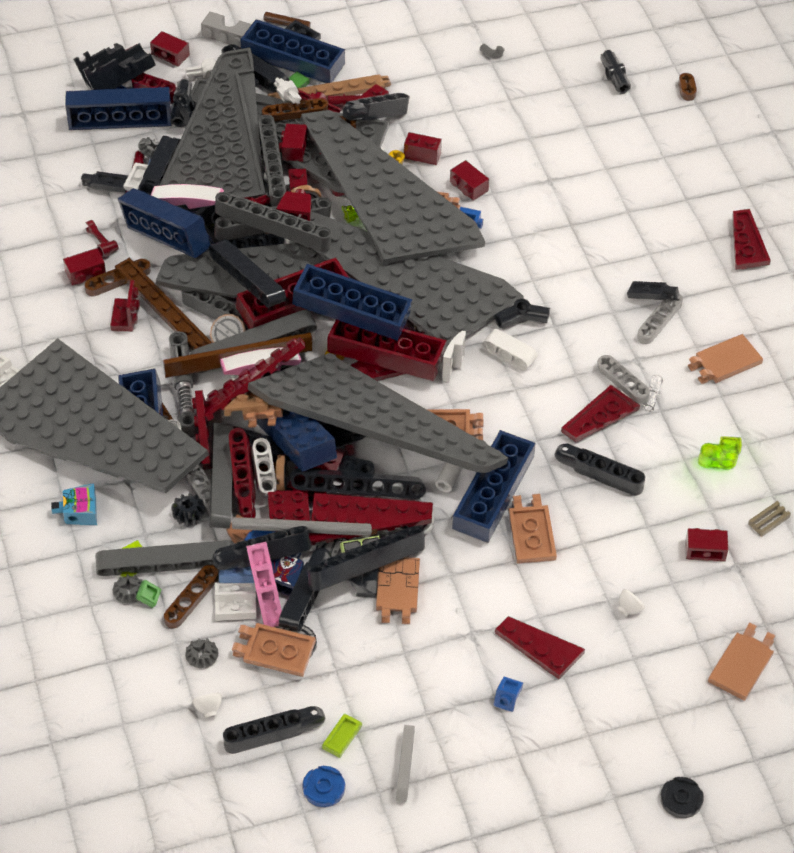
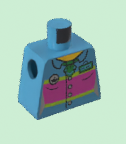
M94 484L65 489L62 492L63 501L51 502L52 514L63 513L66 524L97 525Z

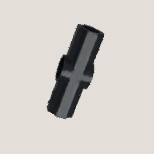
M605 50L601 54L600 59L605 67L606 78L608 81H612L617 92L625 94L631 89V84L626 76L625 66L623 63H619L614 52Z
M181 79V81L177 82L176 89H185L187 95L190 96L192 83L187 79ZM173 96L171 124L176 127H182L185 125V120L179 111V102Z

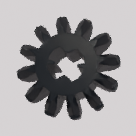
M190 492L188 496L181 494L180 498H175L171 506L174 520H177L179 525L185 523L186 527L189 523L195 525L196 521H202V516L205 513L203 500L199 499L198 495L192 497Z

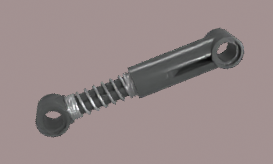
M178 331L172 333L169 336L171 358L189 355L187 335ZM192 373L174 376L173 380L174 388L178 393L180 414L178 422H180L181 430L192 438L196 436L199 429L194 424V416L196 414L194 409H192L193 404L191 400L193 396L191 389L193 388Z

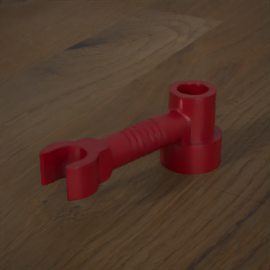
M93 220L85 222L88 225L85 228L86 231L94 235L101 243L97 245V248L102 258L110 256V253L119 249L115 240L109 242L103 236Z

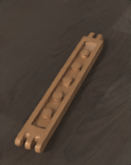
M378 74L297 89L310 95L312 92H321L328 99V96L363 94L375 84L385 89L391 86V82L388 76ZM277 92L267 95L281 99Z

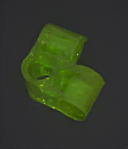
M721 436L719 444H703L699 452L698 464L703 468L733 469L741 453V437Z

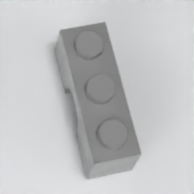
M209 11L201 22V32L204 37L226 44H236L241 47L240 39L252 24L239 20L235 26L228 27L225 26L224 15Z

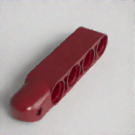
M235 428L229 433V445L238 512L243 518H255L256 491L250 441L243 429ZM238 437H243L240 442H235ZM240 455H245L243 460H237ZM248 473L244 479H239L241 474ZM250 492L247 497H241L242 493Z

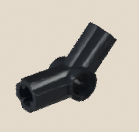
M520 298L514 302L513 306L494 314V319L499 328H505L516 322L524 323L528 320L548 323L550 308L533 305L527 299Z

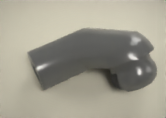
M486 44L480 46V51L488 57L500 58L504 55L505 49L502 46H497L496 50L491 49Z

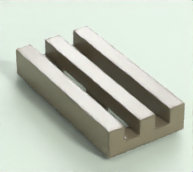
M776 501L751 518L748 525L762 537L790 518L791 513L789 511L786 512L785 507H781L780 503ZM781 514L779 518L768 524L763 529H760V527H762L766 523H769L770 521H772L773 518Z

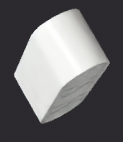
M494 329L482 343L486 351L521 370H527L538 356L534 348L498 329Z
M259 438L254 441L251 447V456L257 491L260 496L268 497V492H274L277 483L270 444L266 439ZM256 446H264L265 452H258L256 450ZM266 464L268 471H261L259 465ZM269 483L272 490L265 491L262 488V484Z

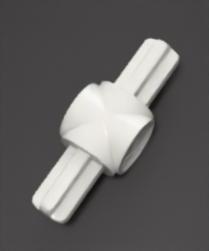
M207 58L203 60L201 66L186 68V76L202 75L203 78L208 79L216 60Z
M276 78L274 85L277 87L276 91L283 102L289 101L293 104H300L301 97L298 95L299 91L293 81H284L282 78Z

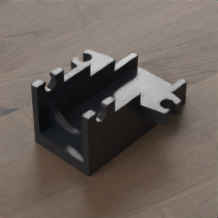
M115 43L113 44L114 48H104L92 56L86 51L83 53L85 56L83 61H80L79 57L73 59L89 90L115 89L156 66L151 54H147L140 43L126 51L122 45Z

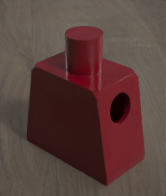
M297 189L295 192L287 191L276 210L311 221V195L306 194L303 189Z

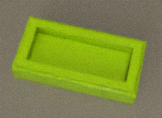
M344 713L322 744V749L341 758L361 729L362 722Z

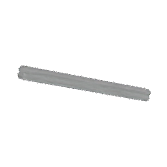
M237 517L232 519V529L282 531L297 526H306L309 533L370 536L372 533L371 524Z

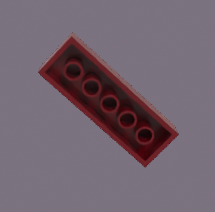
M336 257L314 265L348 277ZM303 270L274 280L283 288L286 301L267 308L248 290L237 294L236 308L249 329L302 310H307L292 305L293 290Z
M335 320L328 334L327 352L434 381L443 362L447 340L403 329L397 341Z

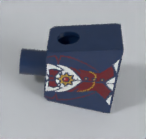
M301 553L271 560L275 583L279 593L290 596L304 567V562L300 560Z

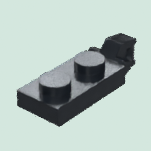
M176 89L174 97L179 102V111L182 113L185 125L187 126L195 105L192 97L187 95L185 89Z
M97 171L95 174L83 173L81 181L83 186L126 193L127 190L124 189V184L129 175Z
M633 281L627 292L628 298L678 300L680 296L678 287L669 286L666 282Z

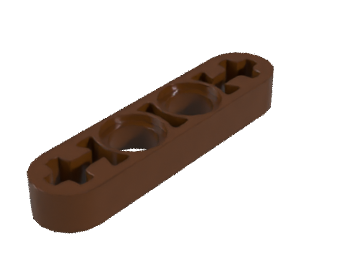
M323 98L300 101L298 105L292 102L268 105L263 107L262 115H271L274 118V122L301 118V114L328 110V102ZM290 110L291 112L284 113L283 111Z
M147 259L133 261L146 275L150 274L151 265ZM113 269L88 279L84 286L87 295L98 296L125 285L127 282ZM107 279H114L112 283L105 282Z
M207 565L201 568L164 613V622L167 627L172 629L181 626L213 588L215 582L218 581V570L214 566ZM196 586H200L203 588V590L199 593H195L192 591V589ZM184 600L191 602V604L188 607H182L180 605V603Z

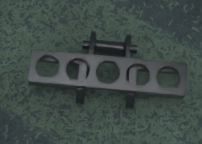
M233 426V429H243L252 445L259 438H264L271 443L272 437Z

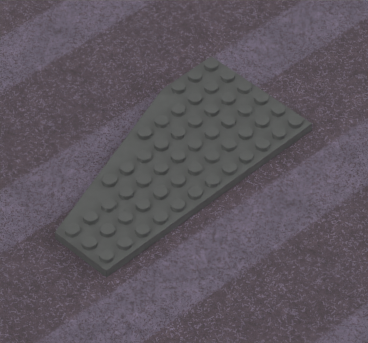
M58 338L0 387V435L12 444L18 443L61 460L74 461L92 467L93 470L117 478L120 476L144 484L145 487L167 493L209 455L207 449Z

